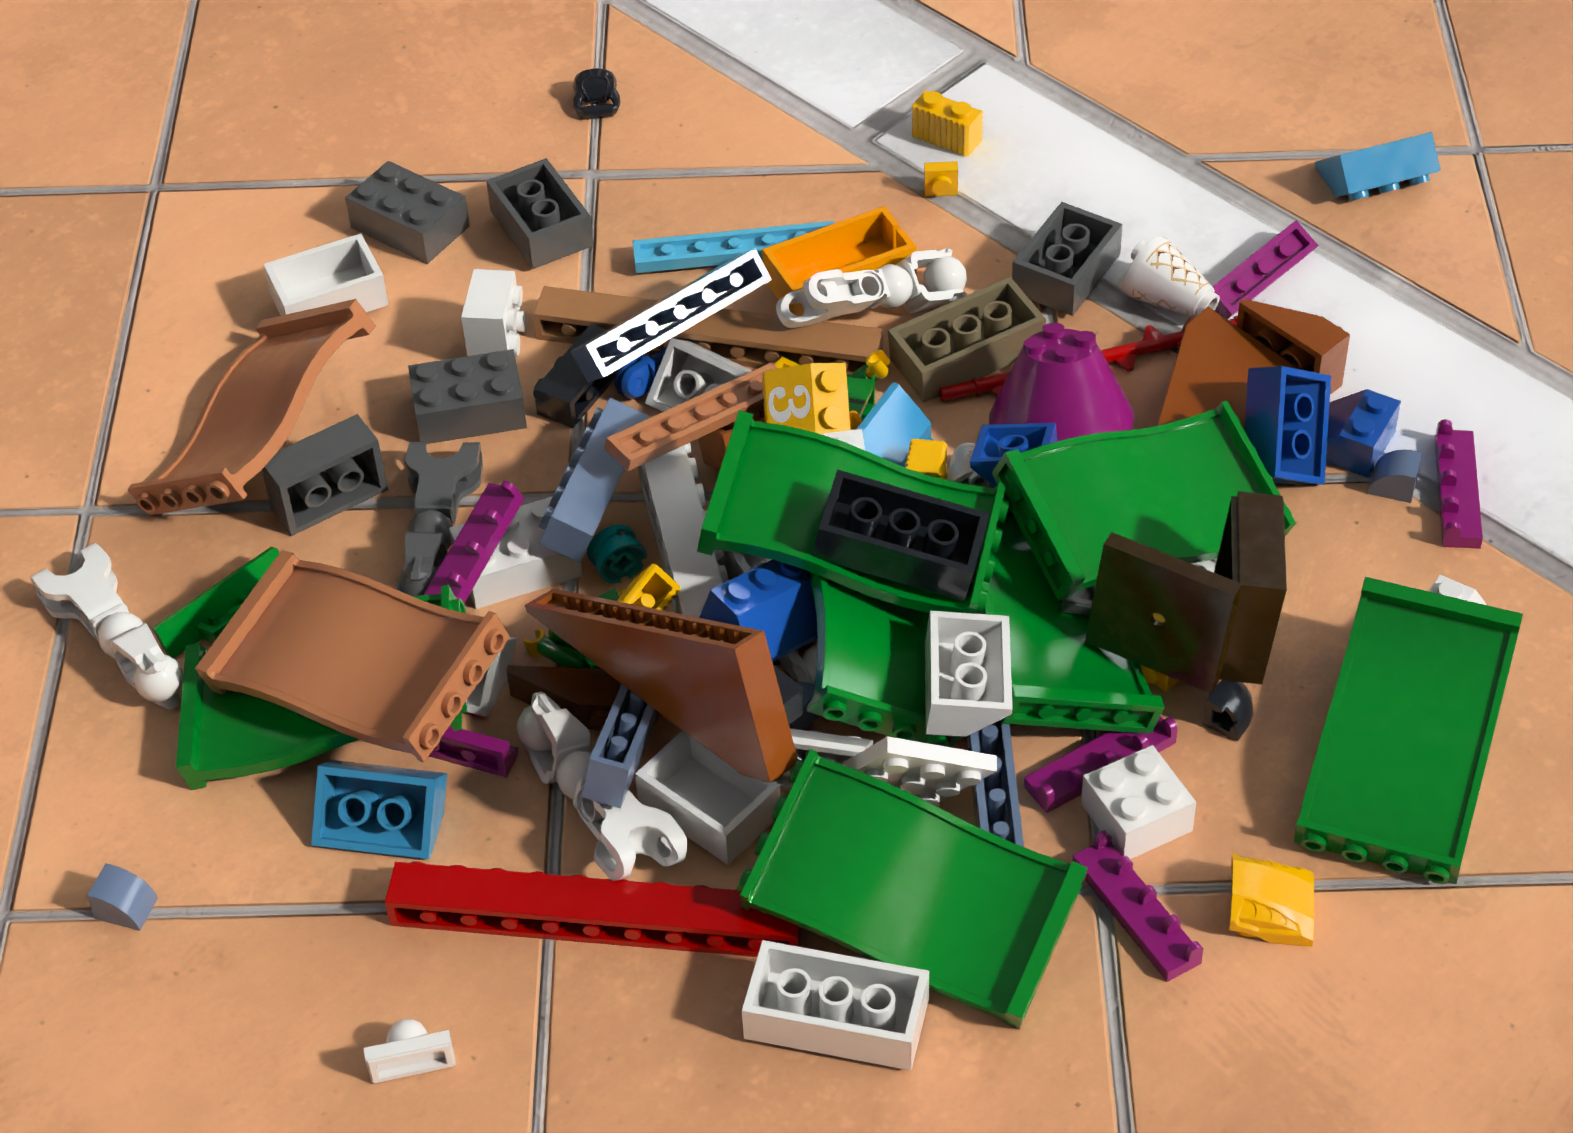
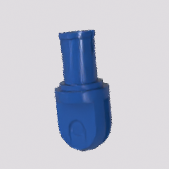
M667 346L651 357L641 355L621 367L615 376L617 392L631 399L641 397L649 392Z

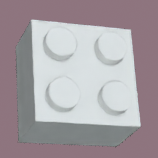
M473 270L461 316L467 356L514 349L515 356H519V332L525 331L526 312L520 311L523 289L522 286L517 285L515 271Z
M1153 745L1083 775L1081 805L1100 831L1106 830L1111 835L1113 846L1122 856H1128L1130 859L1135 858L1193 831L1196 801Z

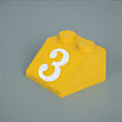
M809 363L762 372L765 423L785 425L818 434L850 430L846 363Z

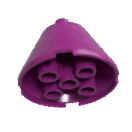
M1049 323L1042 327L1041 332L1030 336L1024 341L990 410L989 425L1056 423L1057 439L1061 441L1094 433L1132 430L1134 426V412L1096 343V334L1091 331L1064 329V326L1060 323Z

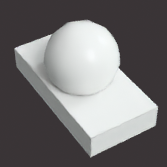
M402 1019L395 1022L388 1030L386 1043L363 1048L371 1084L456 1066L449 1030L428 1034L422 1023L414 1019Z

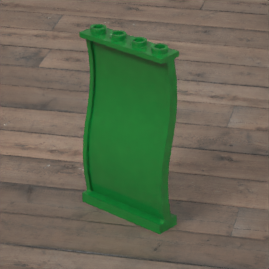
M1228 401L1221 402L1218 407L1210 411L1163 425L1078 436L1046 444L1022 453L1018 449L1004 453L992 471L997 484L999 482L1006 483L1004 498L1010 501L1009 507L1058 601L1071 598L1077 591L1096 585L1103 544L1111 532L1188 563L1216 559L1218 556L1231 496L1237 497L1238 491L1281 496ZM1283 501L1286 536L1295 526L1296 522L1292 517L1290 509Z
M739 410L702 525L697 552L712 556L713 551L717 549L780 561L830 579L867 596L930 613V611L973 614L977 612L982 614L989 592L982 589L983 581L990 583L996 560L989 559L990 552L997 553L1003 530L996 529L998 521L1004 523L1010 501L1003 499L1006 483L999 482L996 488L932 477L907 469L868 451L825 435L785 425L754 421L752 413ZM837 469L989 513L975 570L964 601L826 562L812 556L819 526Z
M1008 507L1004 523L998 521L996 529L1003 530L997 553L991 551L989 559L996 560L990 583L983 581L982 586L983 590L989 591L982 614L1009 616L1013 710L1011 715L1002 719V722L1004 724L1152 733L1165 708L1162 697L1152 695L1140 664L1085 642L1090 616L1059 611V601L1050 587L1010 507Z
M810 572L817 615L818 643L813 699L807 704V711L824 716L828 720L841 721L857 726L865 731H874L893 738L952 747L963 736L926 734L925 637L930 613L901 607L867 596Z
M1365 577L1345 656L1313 762L1299 818L1297 819L1294 842L1314 852L1326 850L1342 854L1349 861L1359 863L1369 861L1380 864L1391 872L1405 873L1407 871L1423 875L1425 879L1433 883L1445 884L1449 882L1457 884L1523 614Z
M449 585L441 586V594L413 596L422 601L466 614L462 599H456ZM200 642L186 646L176 769L191 790L207 787V780L236 778L291 766L359 740L261 698L227 690L224 695L212 692L195 670V667L209 649H205ZM466 702L460 713L450 724L454 731L462 730V713L467 710Z
M810 749L805 761L798 759L792 770L789 782L793 783V786L788 796L781 795L775 805L772 818L776 819L770 833L764 831L758 840L754 851L758 859L753 869L746 868L739 880L737 891L741 893V907L747 910L753 908L833 941L869 960L928 970L929 989L975 1009L1002 1018L1004 1023L1020 1029L1084 883L1088 867L1074 861L1069 864L1007 841L887 782L818 756V752Z

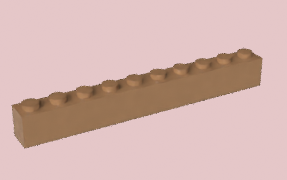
M544 286L533 312L536 339L573 344L575 338L578 335H582L590 324L608 330L659 300ZM723 308L672 337L690 341L741 366L760 368L769 363L774 365L781 357H784L799 365L809 363H846V374H850L867 365L866 359L872 352L876 350L883 351V329L825 321L809 326L788 328L782 324L778 315ZM670 339L646 352V354H656L669 344Z

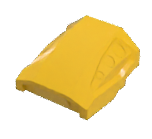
M1232 852V897L1229 930L1236 931L1242 937H1258L1268 943L1312 947L1314 934L1313 872L1274 861L1240 857L1237 853Z

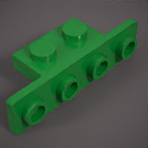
M269 547L155 624L153 631L166 655L175 658L185 651L187 645L195 644L201 639L214 643L279 555L278 549Z

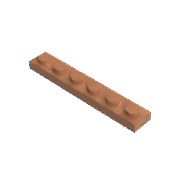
M769 363L606 438L604 449L627 471L641 466L735 422L739 410L754 413L764 408L762 372L778 368Z

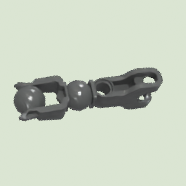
M427 442L409 443L405 464L409 471V486L416 493L413 510L414 517L408 525L407 532H405V568L401 570L397 578L396 587L398 591L410 596L424 595L448 553L447 549L452 544L449 528L455 524L460 500L476 491L481 484L483 458L480 442H463L459 452L447 458L432 457L427 453Z

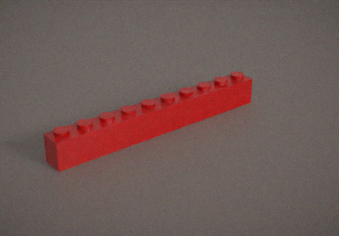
M419 861L410 863L395 862L385 898L390 926L758 957L762 940L801 947L803 928L753 908L749 910L742 908L741 893L737 889L710 888L705 885H671L660 881L653 883L628 881L626 879L613 881L611 879L588 878L583 875H551L540 871L527 873L507 871L501 868L479 869L467 868L462 865H431Z

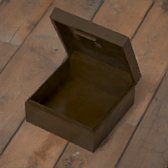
M1238 491L1237 497L1231 496L1214 573L1111 532L1103 544L1085 642L1210 694L1219 680L1262 685L1287 591L1283 496ZM1157 613L1162 615L1165 619V622L1157 621L1153 617V614Z

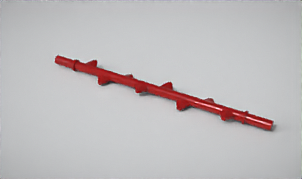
M1234 316L1229 321L1237 326L1238 316ZM1148 325L1145 327L1143 340L1103 349L1101 352L1107 363L1115 361L1128 372L1134 369L1136 356L1177 346L1180 347L1184 333L1180 331L1163 335L1152 325ZM1009 372L980 379L974 377L972 381L939 388L940 399L942 402L974 394L975 396H980L981 393L991 391L995 396H998Z

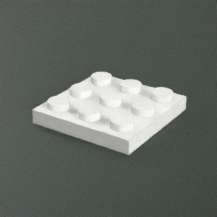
M887 736L843 762L842 765L880 779L938 806L940 801L950 796L959 795L961 790L971 785L980 784L983 778L997 772V756Z

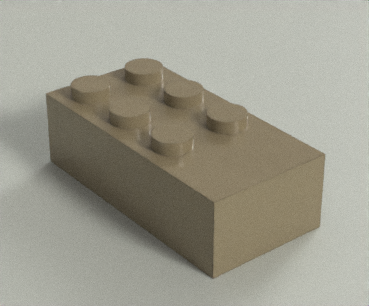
M1008 277L888 329L890 360L925 403L939 396V388L972 381L974 377L979 379L1013 364L1024 341L1042 331V327L1046 325V318L1014 280Z

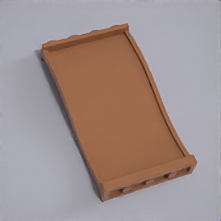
M357 299L262 320L255 328L260 335L259 338L245 348L225 369L202 408L188 440L175 459L154 480L135 483L129 486L128 491L136 499L137 505L150 516L244 500L248 494L244 491L243 485L258 474L279 451L291 433L316 377L328 359L346 340L370 335L376 327Z
M282 550L195 667V670L212 692L224 695L227 690L261 698L343 734L384 748L411 753L418 761L425 762L433 749L439 744L441 737L454 718L460 713L464 703L477 684L481 682L498 653L502 651L510 636L495 612L488 611L485 617L449 610L417 599L368 577L322 563L299 560L294 553Z

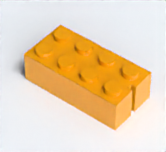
M882 206L762 249L763 264L772 279L767 282V285L777 299L780 300L790 292L804 289V281L816 273L836 269L841 270L842 273L862 270L874 271L887 264L896 265L911 253L916 252L917 246L903 228L899 229V223L889 210ZM801 303L789 304V310L792 314L802 316L804 309Z

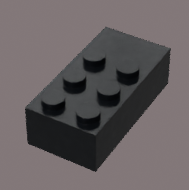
M837 469L819 526L812 556L826 562L964 601L975 570L989 513Z

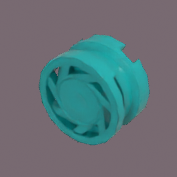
M612 525L603 529L594 536L587 548V556L592 564L596 566V571L605 582L611 584L621 583L620 578L628 576L630 579L635 576L644 566L642 559L647 558L646 550L636 540V535L631 528L625 525Z

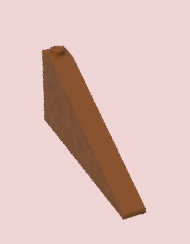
M1208 306L1199 315L1193 314L1190 316L1182 328L1184 335L1158 425L1175 422L1210 411L1218 407L1221 402L1228 401L1245 431L1248 368L1274 366L1298 368Z
M554 588L525 605L527 613L741 775L768 783L781 779L785 772L795 766L798 758L764 631Z

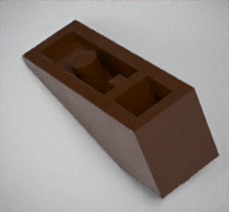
M507 665L506 670L510 696L531 705L533 693L543 692L561 709L566 708L587 729L602 731L622 685L603 669Z

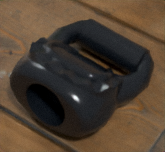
M593 68L581 71L575 76L573 82L575 91L573 107L579 117L583 119L613 117L617 113L621 101L620 95L616 90L617 80L611 71ZM611 100L613 103L603 105L582 106L583 102L588 104L594 102L606 103V101Z

